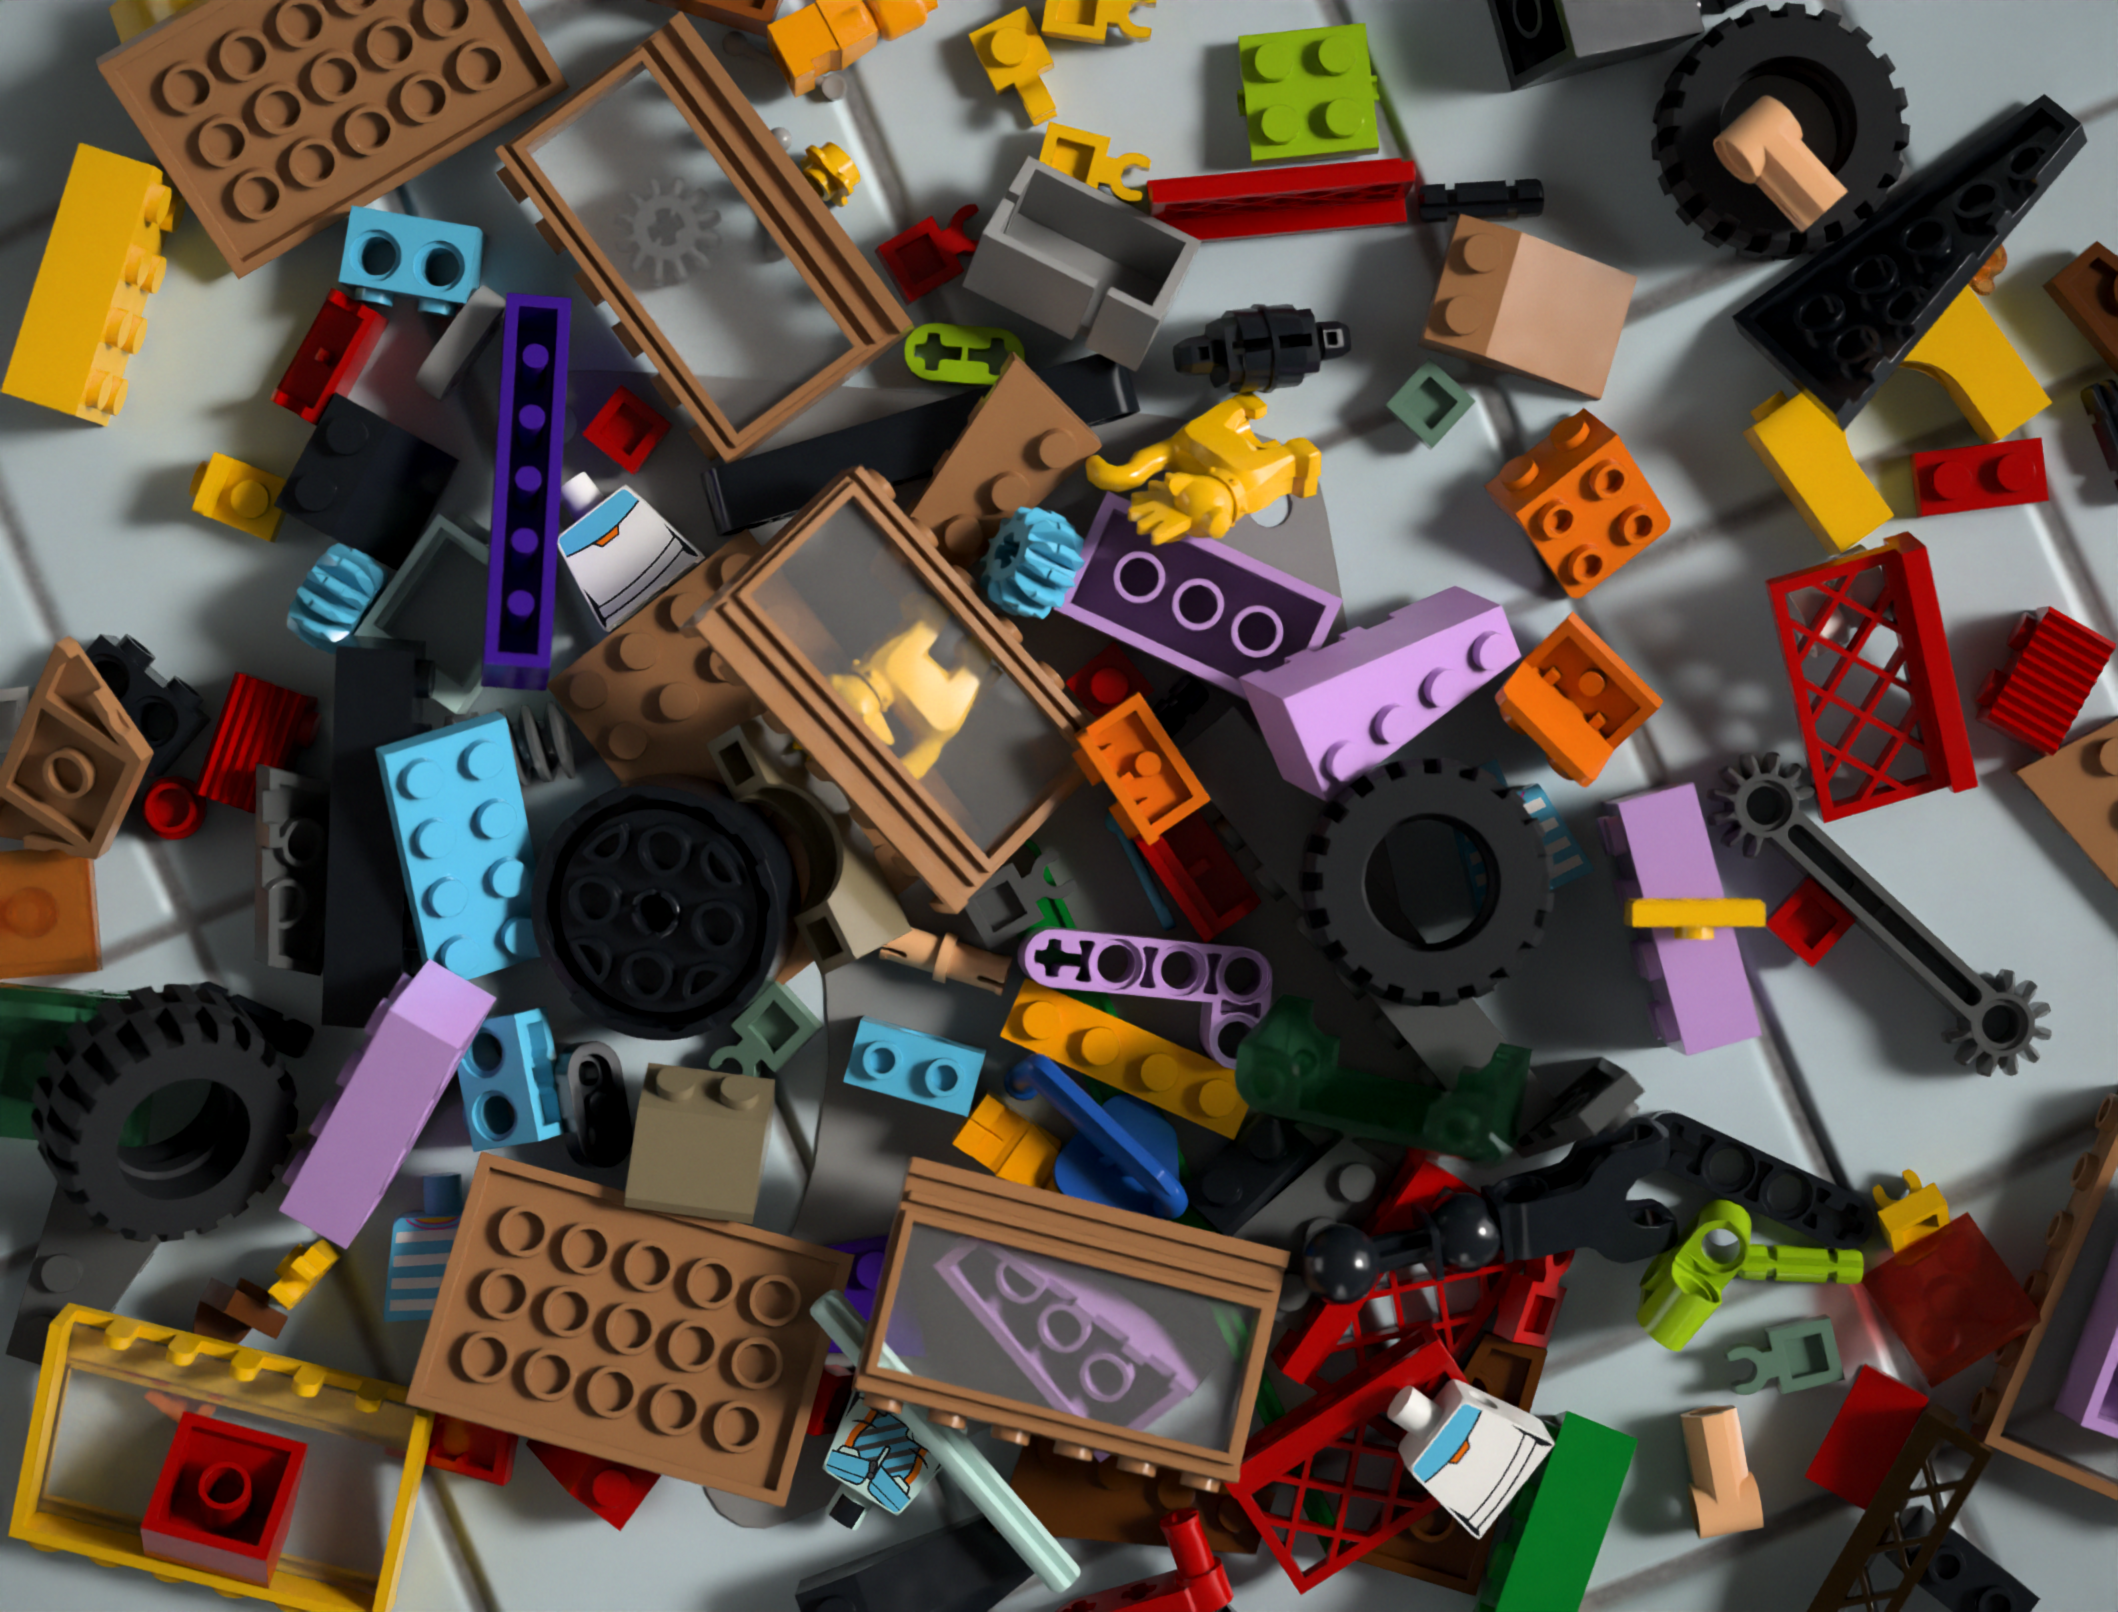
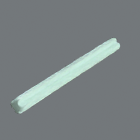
M831 1289L810 1308L811 1316L850 1361L857 1366L867 1321L841 1291ZM883 1342L878 1366L912 1374L888 1345ZM903 1403L901 1415H897L1050 1591L1058 1593L1070 1587L1080 1575L1079 1566L965 1434L959 1429L927 1422L929 1409Z

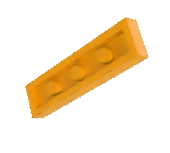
M1025 977L1000 1033L1002 1038L1036 1053L1044 1054L1054 1061L1233 1140L1260 1083L1259 1080L1224 1067L1208 1057L1050 987L1039 984Z

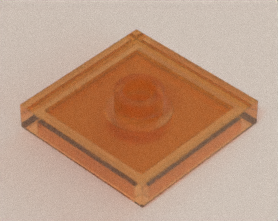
M33 849L0 851V979L103 970L94 859L70 856L59 849H50L47 852Z

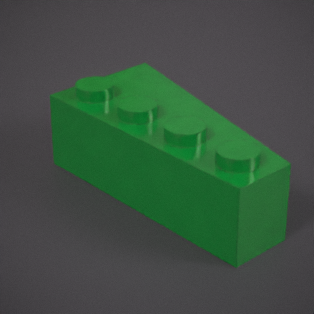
M1569 1411L1554 1415L1552 1422L1546 1420L1542 1422L1555 1444L1531 1473L1528 1481L1524 1482L1513 1497L1509 1510V1516L1512 1517L1504 1540L1498 1543L1492 1555L1487 1571L1488 1579L1473 1612H1578L1639 1439Z

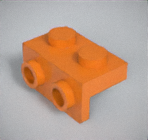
M1138 691L1073 734L1081 748L1071 755L1092 786H1095L1102 780L1106 782L1118 800L1108 807V810L1129 840L1140 833L1145 842L1150 846L1160 839L1158 835L1211 800Z

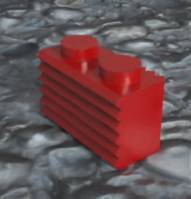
M2047 606L2037 608L2034 615L2025 612L2018 619L2006 641V645L2014 649L2002 671L1993 668L1987 674L1974 699L1982 705L1975 720L2039 756H2054L2058 751L2059 745L2065 739V735L2071 728L2072 722L2076 719L2079 710L2084 705L2085 699L2090 695L2091 689L2096 684L2097 678L2103 672L2104 666L2109 661L2110 655L2114 652L2117 645L2065 614Z
M235 671L194 793L256 814V763L294 772L293 768L296 765L301 747L310 749L320 728L322 714L314 711L318 697L246 672Z

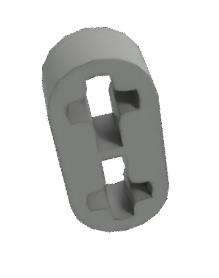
M486 285L480 287L470 297L428 355L415 377V384L438 401L444 402L460 385L503 325L506 299Z

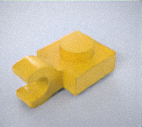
M1026 6L968 34L969 40L997 96L1015 88L1034 127L1057 116L1056 106L1039 76L1053 69L1054 62Z

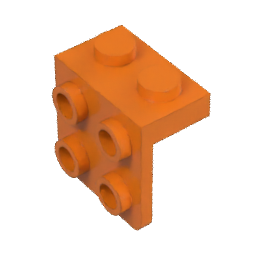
M1585 408L1574 416L1567 417L1557 423L1551 430L1550 435L1524 455L1507 462L1500 470V473L1484 485L1494 503L1523 528L1562 589L1570 597L1576 599L1586 595L1669 529L1671 524L1668 513L1618 434Z
M1573 611L1519 662L1495 695V700L1500 706L1499 711L1504 721L1521 735L1528 734L1546 752L1545 756L1549 765L1559 776L1568 781L1574 780L1585 788L1598 777L1613 751L1652 716L1663 703V700Z

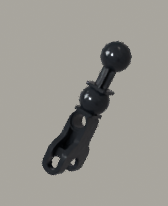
M1648 1117L1631 1118L1613 1133H1609L1604 1127L1596 1135L1576 1141L1569 1154L1559 1163L1509 1176L1492 1186L1489 1184L1481 1186V1197L1471 1192L1451 1193L1435 1201L1428 1212L1420 1201L1412 1203L1413 1226L1369 1237L1365 1232L1348 1223L1329 1224L1313 1232L1301 1247L1298 1268L1304 1287L1316 1298L1329 1305H1349L1367 1296L1377 1283L1380 1273L1423 1263L1434 1281L1439 1282L1445 1279L1444 1269L1454 1274L1473 1273L1489 1265L1496 1255L1506 1264L1513 1262V1260L1536 1259L1588 1247L1597 1250L1604 1258L1625 1264L1662 1254L1675 1247L1678 1241L1676 1217L1661 1202L1652 1198L1640 1200H1626L1628 1191L1638 1179L1666 1166L1670 1159L1668 1129L1661 1123Z

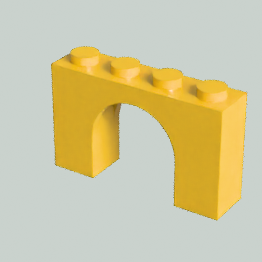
M1968 284L1898 366L1922 372L1937 381L1953 399L1984 444H1991L2001 440L2052 403ZM1780 390L1750 411L1756 423L1743 431L1742 434L1830 557L1845 552L1895 516L1854 459L1848 446L1845 430L1842 432L1800 391L1788 399L1783 391Z

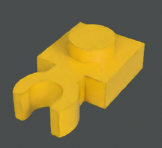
M1046 0L1041 35L1104 45L1107 27L1118 28L1120 33L1130 41L1138 43L1147 42L1151 39L1152 28L1134 25L1128 15L1137 6L1155 8L1157 0Z
M1050 121L1039 157L1040 162L1097 190L1099 186L1110 188L1111 193L1117 200L1129 205L1141 204L1143 193L1126 188L1121 181L1122 174L1130 168L1149 172L1151 160L1140 153H1126L1117 159L1107 156L1111 143L1110 137Z
M325 1239L315 1243L308 1250L299 1243L275 1269L274 1273L281 1279L267 1293L289 1311L302 1302L341 1258L342 1254Z

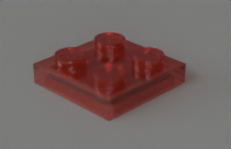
M1968 1212L1864 1274L1860 1283L1931 1389L2042 1322L2039 1311Z

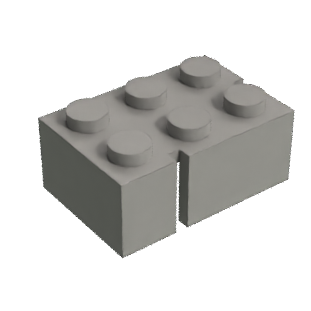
M1028 156L1008 189L1005 198L1002 199L983 231L962 286L1070 340H1073L1076 333L1087 337L1085 347L1137 372L1180 291L1202 241Z

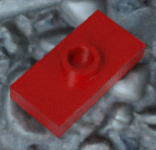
M436 1413L425 1465L504 1486L512 1477L519 1435ZM386 1445L385 1454L406 1459L407 1450Z

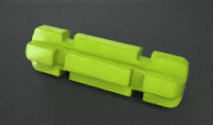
M1750 1244L1749 1258L1737 1275L1746 1280H1766V1276L1769 1275L1775 1281L1826 1283L1827 1278H1832V1282H1835V1284L1856 1285L1861 1283L1864 1261L1862 1253L1856 1249L1842 1250L1834 1248L1833 1252H1828V1249L1824 1247L1773 1245L1772 1250H1768L1764 1244Z

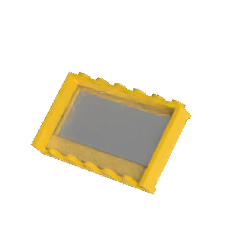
M69 1302L49 1325L8 1536L25 1540L32 1548L40 1551L57 1552L65 1550L89 1556L92 1562L104 1567H121L125 1565L149 1571L153 1577L164 1582L180 1583L189 1581L212 1587L219 1595L229 1598L250 1596L274 1602L277 1608L285 1612H391L396 1602L397 1587L436 1413L407 1405L405 1402L410 1387ZM183 1411L308 1444L289 1532L269 1589L144 1556L140 1527Z

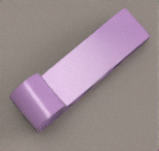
M1054 926L1036 927L1027 932L1020 941L1017 950L1018 964L1026 976L1039 984L1054 988L1202 1002L1199 1041L1206 1056L1224 1067L1237 1070L1252 1066L1263 1055L1267 1040L1273 977L1272 968L1267 958L1256 950L1236 944L1204 943V941ZM1049 939H1053L1054 948L1066 953L1081 954L1080 963L1083 977L1076 978L1080 967L1071 963H1052L1050 973H1045V965L1034 961L1036 950H1045ZM1085 940L1086 943L1081 953L1079 942ZM1111 945H1120L1128 957L1126 971L1116 979L1105 980L1098 971L1097 961L1099 955L1105 948ZM1182 951L1190 960L1191 970L1189 976L1183 983L1177 986H1169L1161 975L1162 963L1169 954ZM1245 957L1253 968L1252 981L1246 989L1240 992H1232L1225 983L1224 974L1226 967L1231 961ZM1239 1021L1246 1030L1247 1039L1245 1046L1234 1055H1224L1218 1047L1219 1032L1228 1023Z

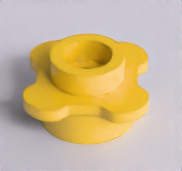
M826 142L820 148L815 145L808 146L805 149L807 156L800 160L801 167L804 170L802 171L803 176L821 200L828 201L830 199L835 205L844 207L848 203L846 196H850L854 192L853 187L861 180L856 165L839 146L832 142Z

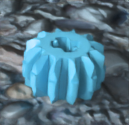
M1020 506L1014 512L1012 519L1003 518L1000 521L999 532L995 538L988 539L990 543L988 554L980 560V565L985 568L980 578V586L988 592V599L998 604V608L1014 616L1019 614L1026 618L1033 616L1044 619L1050 613L1052 607L1061 608L1064 604L1065 593L1070 587H1076L1074 582L1075 574L1085 563L1079 556L1084 546V539L1076 534L1075 526L1066 522L1065 517L1049 509L1044 511L1038 507L1029 509Z
M340 543L329 547L327 552L319 557L312 570L308 571L306 579L297 589L298 593L289 606L287 628L300 636L299 639L314 649L318 648L329 654L336 655V646L347 636L355 634L385 591V586L388 583V571L378 565L376 559L360 552L356 548L352 549Z

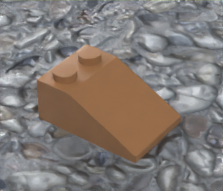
M1460 214L1454 222L1417 346L1600 400L1637 276L1524 232Z

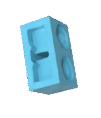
M351 205L338 282L349 289L356 290L354 300L382 307H393L394 297L419 301L418 312L446 318H456L457 308H463L470 297L479 289L487 235L480 228ZM379 244H392L396 253L393 267L385 274L371 275L366 265L367 256L371 249ZM441 255H455L459 262V272L455 280L446 286H434L429 278V269L432 262Z
M547 1006L486 1017L456 1069L464 1102L462 1110L463 1123L470 1134L473 1152L538 1142L564 1134L554 1079L557 1057ZM495 1038H497L501 1045L502 1059L496 1052ZM507 1101H509L513 1107L515 1114L514 1121L510 1118L508 1114Z

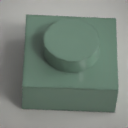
M1428 358L1389 400L1384 408L1431 450L1476 401Z

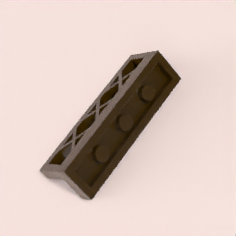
M1936 1403L1925 1410L1806 1612H1844L1847 1607L1860 1604L1866 1605L1867 1612H1879L1876 1601L1890 1598L1891 1600L1884 1612H1901L1996 1451L1956 1427L1955 1423L1959 1417ZM1945 1440L1974 1457L1962 1479L1937 1483L1932 1462ZM1924 1477L1927 1486L1917 1488ZM1955 1490L1944 1508L1940 1493ZM1929 1495L1936 1518L1935 1526L1928 1534L1906 1538L1900 1516L1910 1499ZM1892 1532L1894 1536V1541L1886 1542L1887 1538ZM1923 1544L1912 1563L1908 1547ZM1897 1550L1904 1573L1903 1580L1897 1588L1874 1592L1868 1572L1879 1553ZM1860 1586L1862 1595L1854 1596Z

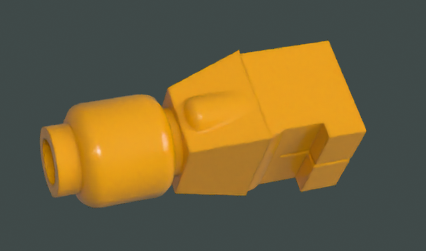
M815 0V3L767 25V46L796 98L815 89L816 77L829 71H842L877 46L879 36L885 41H893L922 27L927 21V13L937 9L938 3L937 0Z
M986 1088L969 1112L968 1117H965L953 1134L952 1144L985 1165L997 1177L1059 1193L1054 1184L1052 1173L1054 1161L1061 1151V1141L1039 1126L1032 1117H1028L996 1093Z

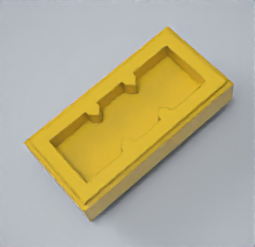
M1627 898V901H1623V924L1631 927H1674V939H1714V927L1766 926V903H1762V900L1755 898Z

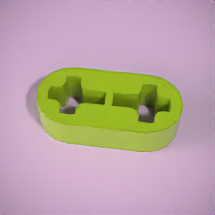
M943 323L923 324L914 329L909 335L904 348L905 361L912 374L921 381L933 384L974 387L993 385L1000 375H991L989 366L985 362L968 361L969 351L988 352L992 347V341L1004 342L1006 353L1010 354L1013 351L1024 363L1026 362L1024 347L1019 338L1009 330L997 327ZM930 336L940 337L942 348L960 350L962 352L961 360H940L938 370L930 371L926 369V363L923 358L915 357V351L917 347H926Z

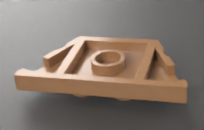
M70 636L65 637L54 645L0 768V837L22 840L24 848L46 852L50 849H59L70 856L96 860L109 851L154 751L79 643Z

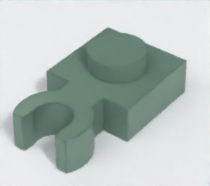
M776 981L731 1025L743 1040L740 1043H733L715 1051L708 1065L714 1070L724 1065L729 1058H734L742 1066V1075L760 1078L761 1063L763 1061L773 1072L782 1069L824 1025L786 984L782 985L779 981Z
M1826 1314L1764 1329L1768 1347L1756 1349L1750 1344L1736 1343L1723 1350L1724 1357L1729 1362L1747 1358L1753 1364L1752 1373L1748 1378L1731 1382L1732 1390L1739 1395H1750L1758 1392L1764 1387L1767 1380L1771 1378H1776L1778 1391L1782 1394L1845 1380L1831 1319Z

